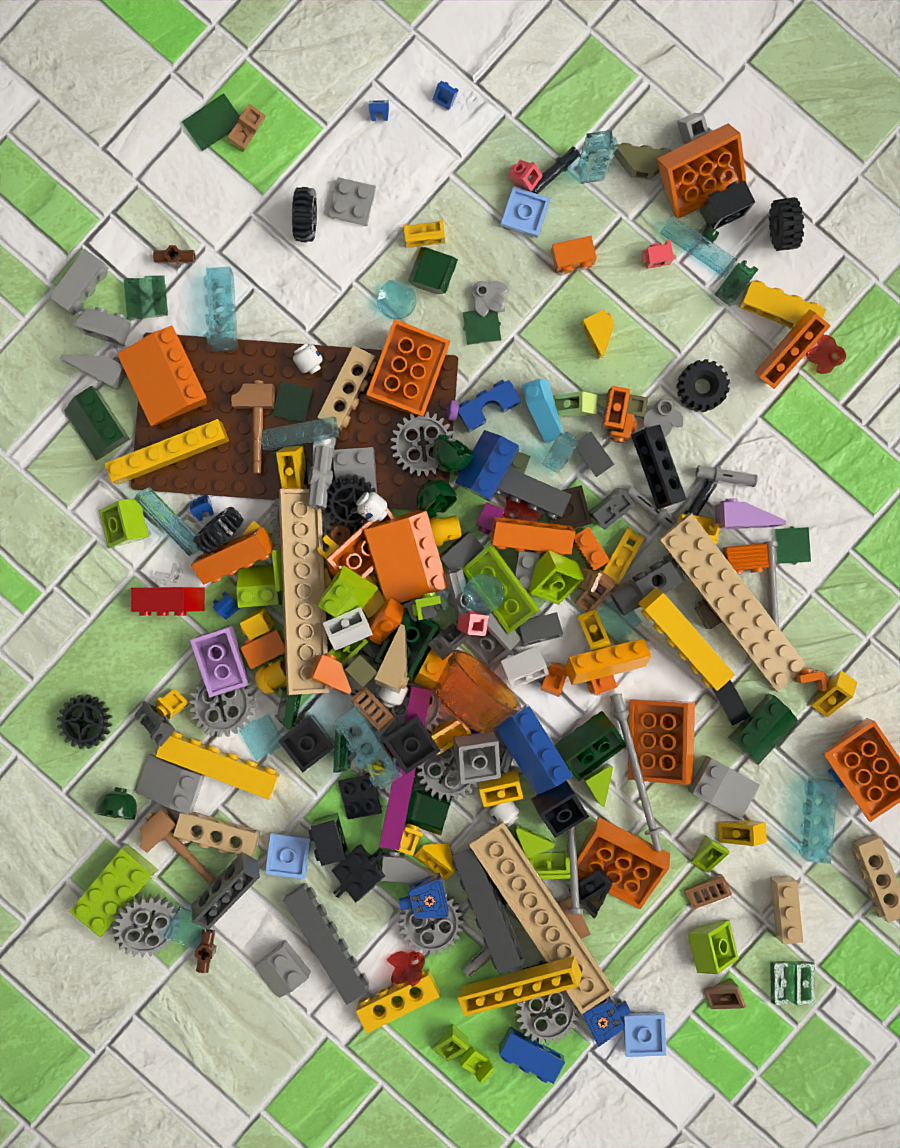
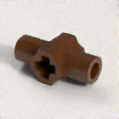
M169 245L166 250H154L153 259L155 263H170L173 268H180L184 263H195L196 254L194 250H179L176 245ZM174 254H177L178 257L175 256V259L172 260L171 257H174Z
M202 930L201 942L195 950V957L198 958L196 972L198 973L209 972L210 962L217 948L214 945L215 930Z

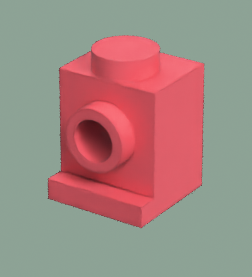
M519 160L517 164L511 166L508 176L515 186L532 191L543 175L534 162L528 163Z
M667 240L664 245H661V243L651 244L646 250L642 251V261L646 263L647 269L667 266L674 260L671 240Z
M467 611L465 614L459 613L457 629L469 635L486 636L489 616L475 611Z

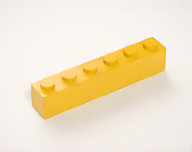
M216 419L104 464L111 482L119 485L229 442L223 423Z
M657 587L654 588L638 603L643 609L641 611L642 615L648 621L652 619L655 622L653 627L660 634L665 633L667 636L665 638L666 642L672 648L676 646L679 649L677 654L684 661L689 660L691 670L696 675L700 673L703 676L700 680L708 688L712 686L718 691L735 676L731 669Z
M175 730L165 743L158 748L156 753L158 758L268 800L272 797L280 776L279 773H276V769L265 766L263 768L258 766V762L246 759L245 761L239 759L238 754L233 752L226 754L221 752L220 748L215 745L209 744V746L201 744V740L190 737V739L184 738L182 733Z
M575 956L464 985L457 999L464 1016H469L579 987L582 973Z

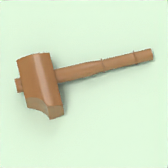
M255 380L253 384H243L238 393L231 395V401L234 409H253V473L261 474L263 409H274L275 388L273 384H263V381Z
M164 806L155 814L151 812L145 818L147 822L140 828L142 842L139 847L148 853L164 838L209 885L213 883L215 878L177 837L173 836L174 833L171 830L176 827L177 818Z

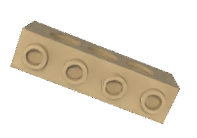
M353 345L318 415L320 421L340 431L343 427H347L351 419L349 414L352 409H356L360 400L358 396L361 391H365L369 382L367 378L370 373H374L377 367L374 355ZM357 367L363 369V373L359 376L352 374L353 370ZM347 385L354 386V391L350 394L344 393V388ZM338 403L345 404V409L341 412L335 411V406Z
M192 811L190 814L180 812L173 836L179 837L178 840L182 842H196L198 846L203 848H209L210 846L217 848V851L220 853L228 854L232 852L237 854L236 856L238 857L243 852L252 857L255 854L261 831ZM194 825L201 827L202 834L194 832ZM213 831L221 833L222 837L220 840L213 837ZM232 837H239L241 845H235L232 842Z
M872 834L851 842L854 848L852 849L853 856L856 861H859L861 866L859 868L860 874L869 886L867 887V892L875 901L876 906H874L877 916L888 923L899 919L900 885L881 837ZM874 855V862L869 864V858ZM882 874L881 881L876 883L877 876ZM889 893V899L884 902V896Z

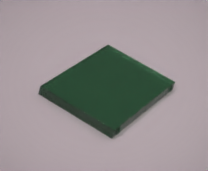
M223 93L184 119L182 123L201 151H204L229 134L237 124L240 116Z

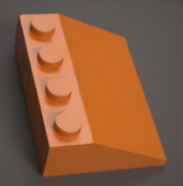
M729 123L657 158L659 174L676 219L703 207L704 202L709 198L708 196L714 191L719 190L722 192L726 190L729 184L735 181L740 183L745 180L747 184L741 133Z
M394 319L365 398L423 417L451 341Z
M173 325L153 332L117 353L151 427L207 404L204 391Z
M413 510L363 529L384 602L392 598L396 602L401 603L423 597V594L438 592L448 587L427 511Z
M630 699L629 730L644 781L681 785L693 783L695 702ZM628 756V780H635Z
M864 719L847 731L823 753L869 822L900 803V757L875 720Z
M600 817L597 818L577 854L579 879L601 867L613 881L608 893L638 909H641L668 871L670 865L669 852L663 849L661 852H656L653 844Z

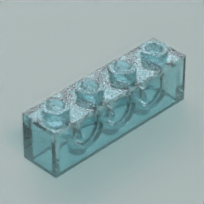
M612 130L586 134L578 162L581 184L603 181L605 179L606 173L609 172V166L612 163L611 160L614 158V151L617 150V139L613 137Z
M230 266L206 268L207 276H204L203 279L208 295H205V305L208 307L209 314H206V324L209 326L210 333H207V343L211 345L214 351L238 350L234 274ZM218 288H223L220 293H215ZM224 307L223 311L216 312L217 308ZM219 326H226L224 330L217 331Z
M560 432L541 464L559 474L579 443L575 441L576 437L568 432L564 434Z
M357 705L335 719L336 725L334 727L340 736H345L348 741L346 742L348 749L358 755L359 759L357 761L363 770H368L371 775L369 779L375 787L379 786L382 790L402 776V771ZM353 726L359 727L361 734L353 736L350 733V728ZM368 743L372 746L373 751L364 753L361 746ZM381 761L384 764V768L376 770L373 767V763Z
M808 778V783L806 782L804 787L806 803L803 804V814L805 817L804 823L801 824L803 839L799 845V854L801 858L808 862L831 864L838 782L828 779ZM822 795L823 801L817 805L816 798ZM820 815L821 821L815 825L814 819ZM815 836H819L818 843L813 845L812 839Z

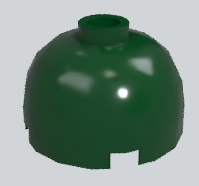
M440 434L433 446V456L439 463L438 467L445 472L449 470L454 472L461 471L466 468L474 457L472 450L460 441H450V436Z
M428 480L421 485L416 497V504L419 510L427 511L428 518L438 516L436 512L440 510L445 512L453 506L457 500V494L445 481Z
M115 787L114 791H107L100 796L94 814L111 818L125 817L124 819L135 820L137 803L132 795L126 793L127 789Z

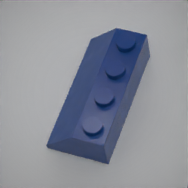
M528 704L494 724L495 729L536 795L560 785L573 776Z

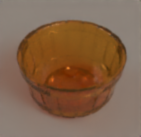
M461 650L453 651L434 686L435 692L445 709L460 723L482 734L494 731L496 727L521 710L518 698L507 684L482 662Z

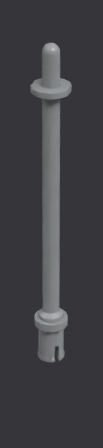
M622 693L610 696L615 713L613 717L619 721L649 828L644 833L651 836L654 850L661 852L662 845L658 833L663 830L661 827H656L627 722L629 711H626Z

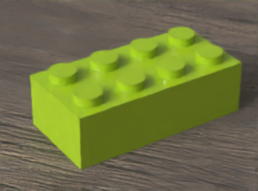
M127 844L121 848L69 912L101 938L110 929L112 922L115 921L114 915L120 914L119 907L126 908L125 902L131 903L133 901L132 897L138 895L158 871V868Z

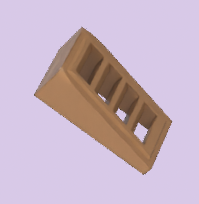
M580 567L585 579L576 588L594 593L602 574Z
M603 571L598 572L602 574V577L597 586L602 593L597 589L594 593L590 592L598 599L588 593L589 591L584 590L574 602L585 612L594 610L616 583ZM585 597V598H586L587 600H589L593 605L591 606L589 603H587L585 600H583V598Z
M363 687L351 699V702L378 731L385 728L395 718L367 687ZM379 707L380 709L373 716H371V714ZM385 713L386 715L377 723L376 720Z
M721 873L684 890L693 909L732 895ZM720 883L721 891L718 890L716 884ZM710 886H712L715 894L713 895L711 894L708 888ZM702 889H704L706 892V898H704L702 895ZM694 892H697L700 901H696L693 895Z

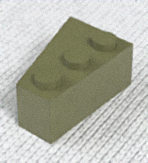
M365 653L355 654L346 663L348 667L344 672L351 688L350 695L352 697L379 671V667Z

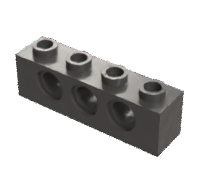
M242 852L191 905L192 923L209 930L260 878L258 860Z

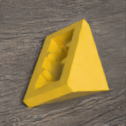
M459 717L439 723L430 735L440 749V752L437 753L439 755L454 746L453 737L470 735L472 733L464 718Z
M449 843L423 845L414 855L415 858L436 874L440 873L444 880H447L455 872Z

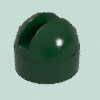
M706 226L702 232V240L707 244H711L717 239L719 232L714 228Z

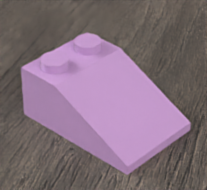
M738 498L725 499L721 501V504L715 506V524H720V529L767 528L786 524V520L749 503L738 502Z
M233 625L194 637L190 640L209 698L249 685Z

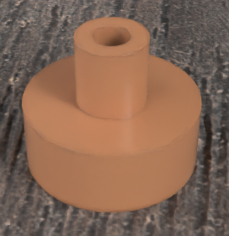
M334 524L329 530V537L336 544L341 545L350 537V530L348 527L345 528L344 524Z

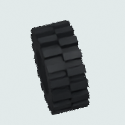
M797 197L776 199L771 203L769 229L770 238L772 237L771 242L772 245L774 244L776 251L798 249L803 242L804 215H802L803 209L800 207L801 203Z
M709 359L697 360L693 364L691 363L678 378L679 382L676 388H679L677 395L678 397L681 396L682 399L680 401L682 404L685 402L687 404L686 407L688 409L693 408L695 412L699 410L706 412L716 408L726 399V394L730 390L728 387L730 379L726 378L728 376L727 371L723 372L722 369L724 367L722 365L717 366L715 361L708 362ZM705 379L709 382L710 390L708 393L701 394L696 390L695 384L697 380Z

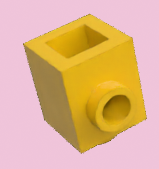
M264 606L246 615L239 624L243 634L247 635L249 640L270 631L275 622Z

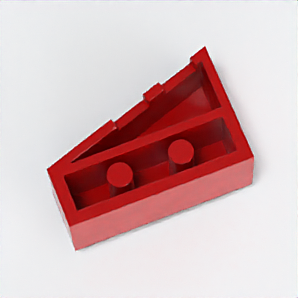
M131 588V612H139V616H151V612H157V616H169V612H174V616H187V612L205 611V588Z

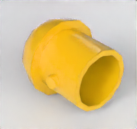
M456 515L440 519L434 516L429 519L436 546H442L445 541L461 538V528Z
M280 659L275 663L270 662L268 667L263 665L256 671L254 679L261 692L274 694L279 692L280 686L283 685L285 687L287 685L285 660Z

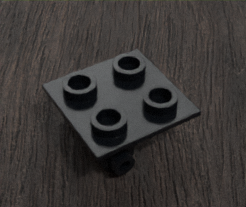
M372 772L366 773L363 776L338 780L348 820L382 813V805H380L379 793H377L378 787L375 786V776L372 775Z

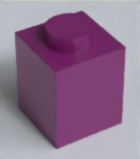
M486 502L476 523V526L479 527L478 530L489 535L493 516L502 517L504 510Z

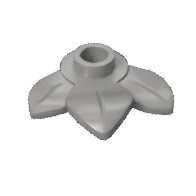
M479 281L475 283L472 288V295L475 298L474 307L476 312L482 317H485L489 310L504 312L505 301L502 295L506 294L509 288L500 281H492L490 283ZM479 288H484L485 294H480Z
M663 398L656 402L654 408L646 412L643 424L644 427L661 425L664 437H666L671 432L673 426L678 428L683 426V416L681 412L675 409L671 400ZM662 405L667 407V412L661 410Z

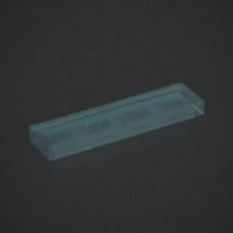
M671 215L660 232L661 235L723 277L728 274L737 261L735 257L673 215Z
M333 416L263 430V450L268 451L338 438L337 418Z
M150 487L135 496L134 499L189 557L199 550L193 542L196 535Z

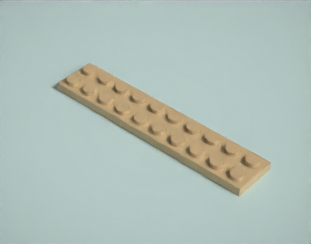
M279 489L287 695L329 693V687L308 678L317 655L328 653L327 633L323 625L326 622V611L317 606L325 590L324 560L317 550L318 547L323 550L321 509H313L307 506L309 489Z
M688 513L658 538L776 692H779L797 677L801 670L808 667L692 513Z
M503 821L471 841L469 846L546 962L550 963L575 956L582 977L579 987L568 989L566 992L580 1013H585L615 993L614 987Z

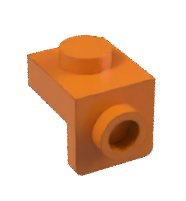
M627 413L621 432L610 431L608 437L613 438L612 441L617 443L628 441L631 432L634 433L637 421H634L635 415Z
M551 662L547 668L549 674L544 676L540 690L559 697L568 674L563 664Z
M806 668L801 670L800 674L795 677L797 683L816 681L817 690L827 691L829 680L824 671H813L812 668Z

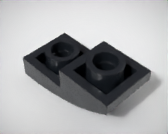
M731 680L718 691L712 688L732 726L750 717Z

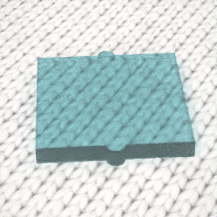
M613 601L607 602L606 606L597 612L603 626L616 642L627 633L631 634V630L642 623L634 610L623 616Z
M269 714L257 721L252 720V723L244 727V730H239L256 761L267 754H273V751L282 747L278 742L282 737Z
M179 906L175 916L169 921L170 925L163 937L196 949L202 936V930L205 928L192 923L191 910Z

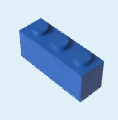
M509 1027L499 1046V1055L505 1062L509 1064L513 1062L519 1065L522 1071L526 1073L532 1072L537 1075L539 1080L545 1083L550 1082L554 1084L565 1064L564 1056L542 1043L539 1044L536 1040L531 1041L529 1036H525L512 1027Z

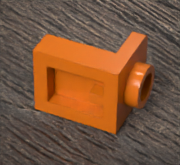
M613 675L586 682L589 692H593L595 696L617 688Z

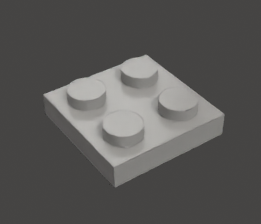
M338 177L329 211V218L368 226L376 186Z

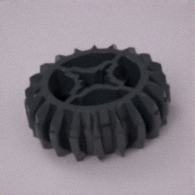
M302 186L297 187L294 191L291 218L295 241L308 243L313 242L315 239L317 198L314 188Z
M346 474L345 480L338 476V483L332 480V487L327 490V508L325 513L331 514L330 520L336 519L337 525L344 522L345 528L348 526V523H351L352 528H355V523L357 522L362 526L363 519L367 520L359 513L352 514L358 508L356 503L360 498L356 495V489L361 490L363 493L376 492V489L371 488V482L365 483L364 477L358 480L356 474H354L353 479H350L349 474ZM349 488L346 493H339L341 490ZM353 494L354 502L352 501V504H350L348 508V501L349 499H351V496ZM334 502L338 503V505L343 506L345 508V513L338 510Z
M228 507L211 519L197 533L193 542L200 551L208 554L231 537L240 528L244 519L238 510Z
M88 694L85 698L83 695H78L77 699L75 697L70 698V703L66 702L63 704L65 709L59 710L63 716L57 717V720L61 721L62 724L57 725V728L63 729L60 736H67L64 742L67 743L72 740V747L78 744L79 749H83L85 746L87 749H90L92 745L98 746L100 741L106 740L104 734H110V730L106 727H111L113 724L108 722L112 715L106 714L110 710L109 707L103 709L104 701L98 703V697L91 699V695ZM83 705L79 716L72 717L74 710ZM92 709L96 712L98 719L93 717ZM84 719L85 721H88L90 724L85 725L84 722L78 720ZM72 725L76 726L77 733L73 730ZM98 726L96 733L92 737L87 738L90 728Z

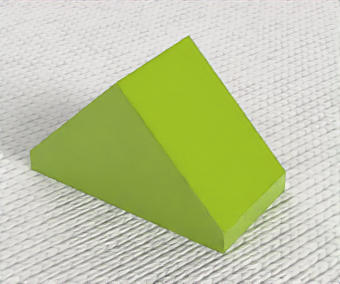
M364 638L336 651L332 648L328 654L337 657L336 661L340 662L343 667L368 641Z
M605 764L583 778L598 803L604 807L613 772L611 764Z
M516 824L515 830L527 858L554 847L555 843L552 839Z
M705 836L691 863L709 873L730 851L722 844Z
M452 1024L434 1045L433 1049L449 1062L468 1050V1036Z

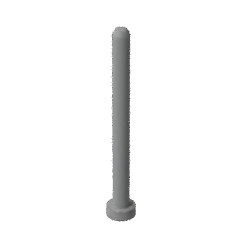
M778 541L763 542L767 544L770 617L779 628L775 546H778Z
M574 826L567 831L571 878V908L568 909V913L583 914V908H579L576 833Z

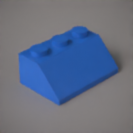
M484 430L472 451L474 455L472 461L466 468L461 470L455 483L490 502L516 457L519 445L501 435Z

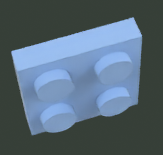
M513 186L500 226L538 238L551 198Z
M271 833L265 874L305 879L311 842L310 837Z
M664 1012L628 1013L623 1016L626 1057L666 1056Z

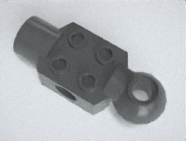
M670 554L664 556L662 561L651 565L649 572H640L632 577L634 581L628 580L609 592L614 604L623 616L639 608L640 605L638 603L654 588L657 587L665 594L685 581L683 573ZM653 576L657 578L656 586L652 584Z

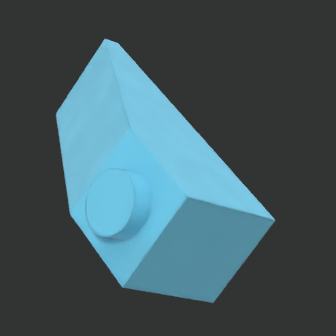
M537 379L523 384L522 389L527 406L545 443L563 438L564 434L549 380Z

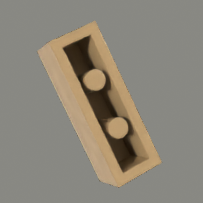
M791 876L770 877L776 937L782 944L802 943L803 932L797 880Z

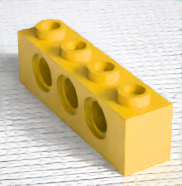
M420 970L408 980H399L390 989H381L372 998L365 997L358 1002L356 1013L367 1034L439 998L440 990L430 970ZM412 987H418L421 991L417 994H414L410 991V989ZM394 996H400L403 1000L399 1003H396L392 1000V998ZM382 1005L384 1010L376 1011L374 1006Z

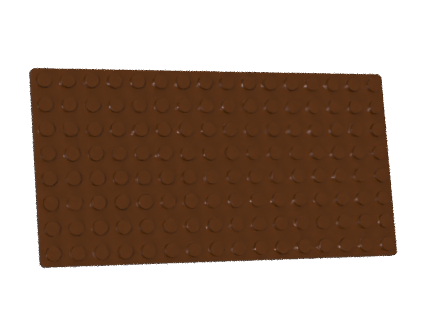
M146 332L143 335V338L150 335L151 333ZM177 335L204 391L207 404L151 427L138 400L134 452L216 419L223 423L229 442L132 479L131 488L134 490L275 500L279 497V489H282L276 452L284 447L303 446L306 461L304 485L307 484V489H310L308 476L313 466V444L315 438L321 435H327L336 439L334 450L374 448L377 494L387 502L388 509L419 510L416 504V497L424 482L428 480H442L449 484L450 470L445 472L437 468L436 475L429 471L428 477H426L424 472L418 477L417 471L410 475V468L403 471L404 463L397 465V461L400 458H393V454L397 451L391 450V447L396 445V443L391 442V438H397L393 430L400 431L397 424L404 425L403 418H406L408 421L411 420L410 414L412 413L388 407L365 398L374 373L369 374L367 381H369L364 392H360L358 396L360 399L355 410H351L349 414L351 419L346 428L343 427L340 431L318 419V415L352 349L350 347L314 345L322 356L323 361L319 364L321 368L315 373L310 374V372L302 373L293 361L294 351L304 344ZM360 348L374 355L378 364L382 350ZM445 355L423 416L425 417L426 412H429V418L437 414V421L443 418L444 422L442 425H450L447 432L453 431L454 421L447 420L446 411L448 402L450 400L455 401L458 371V357L456 355ZM357 367L353 370L352 374L359 376L363 373V369ZM255 380L263 381V384H273L275 388L274 409H263L261 474L253 473V409H234L231 401V395L238 393L243 384H253ZM347 385L344 388V393L346 394L354 391V386ZM338 403L335 406V411L337 412L345 409L344 403ZM420 427L421 444H418V446L422 447L423 461L427 462L426 445L429 443H425L423 427ZM429 429L426 433L429 438H435L438 434L435 429ZM410 431L406 437L408 440L413 441L418 437V434ZM433 449L429 451V456L434 458ZM412 451L409 454V458L414 461L420 457V453L417 451Z

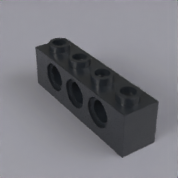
M661 425L648 427L631 434L657 510L687 500Z

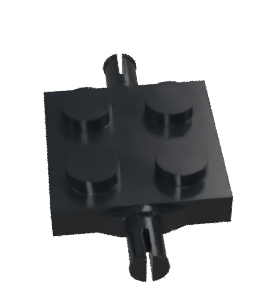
M362 844L356 846L347 855L346 859L342 860L332 870L341 884L333 891L334 895L340 898L346 891L354 902L357 903L385 877L377 862L385 855L382 852L383 850L379 848L371 855Z

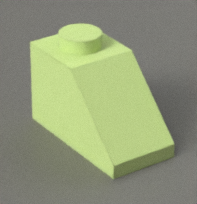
M581 391L553 396L558 416L582 417L597 415V394Z

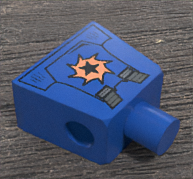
M440 873L409 885L410 896L399 898L401 911L413 908L416 919L448 917L449 909Z
M609 996L582 1015L598 1047H600L625 1028L621 1017L631 1011L626 1001L614 1005Z

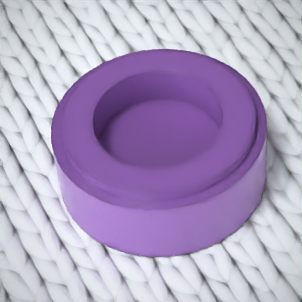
M450 400L448 402L447 420H456L459 408L458 401Z

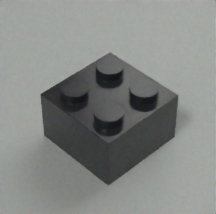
M745 180L740 183L735 181L729 184L726 190L722 192L717 190L711 193L707 201L704 202L700 212L707 226L716 230L745 216L754 205L755 200Z
M313 714L278 740L302 773L337 746Z
M417 714L382 736L383 741L405 774H408L440 752L438 745Z
M567 780L531 798L539 816L554 838L589 818V815Z
M338 813L315 819L308 832L311 842L314 841L316 849H314L316 860L320 861L321 866L345 860L349 850Z

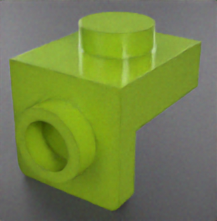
M435 592L423 594L422 599H416V604L412 605L414 617L418 616L419 620H423L421 607L441 604L440 595L436 596Z
M473 1046L459 1060L460 1065L474 1074L481 1084L495 1070L489 1057Z

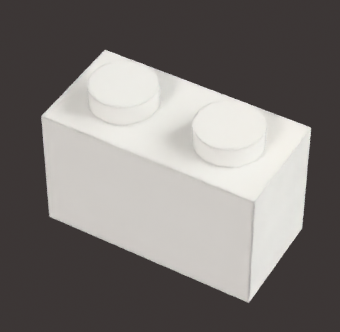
M361 607L323 623L335 651L373 635Z
M538 646L526 648L523 652L509 655L501 661L512 689L549 674Z

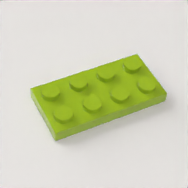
M493 545L488 546L462 568L465 575L508 634L512 633L540 611Z

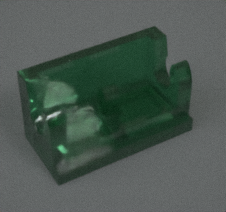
M745 260L735 266L714 294L728 306L734 303L759 270L755 266L751 268L746 266L747 261Z

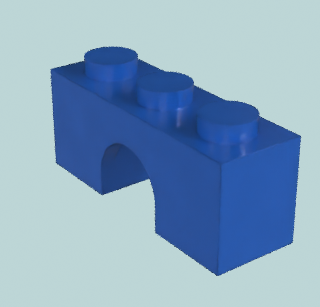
M501 380L493 385L494 388L488 392L483 390L471 402L468 399L459 404L458 415L469 433L486 423V418L482 412L485 405L490 403L496 404L504 413L520 404L521 399L510 380L505 382Z

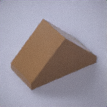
M732 978L704 990L711 1009H740L746 1007L740 989Z

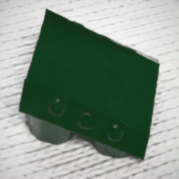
M421 247L408 281L419 289L434 294H445L448 291L458 259L427 247Z
M286 685L280 688L282 695L278 714L275 717L288 730L295 727L302 694L287 695Z
M414 784L405 823L441 836L452 797H450L449 802H447L446 796H443L441 801H439V794L431 797L432 790L425 792V786Z

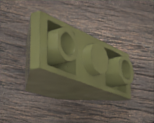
M630 143L617 144L614 156L630 177L652 179L659 173L657 158L671 152V149H653L648 145L638 147L632 146Z

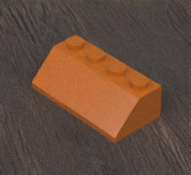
M386 508L388 513L383 520L367 521L326 558L328 568L333 577L336 576L343 565L363 578L374 570L363 529L395 518L388 508Z

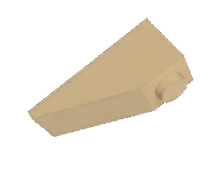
M400 624L375 677L377 685L398 694L401 688L405 689L409 680L407 677L406 630L402 624Z

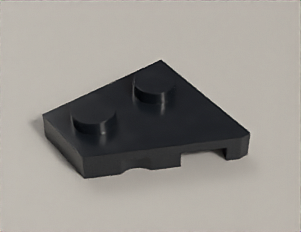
M601 867L578 880L579 903L593 918L597 917L601 905H603L613 883L612 879Z

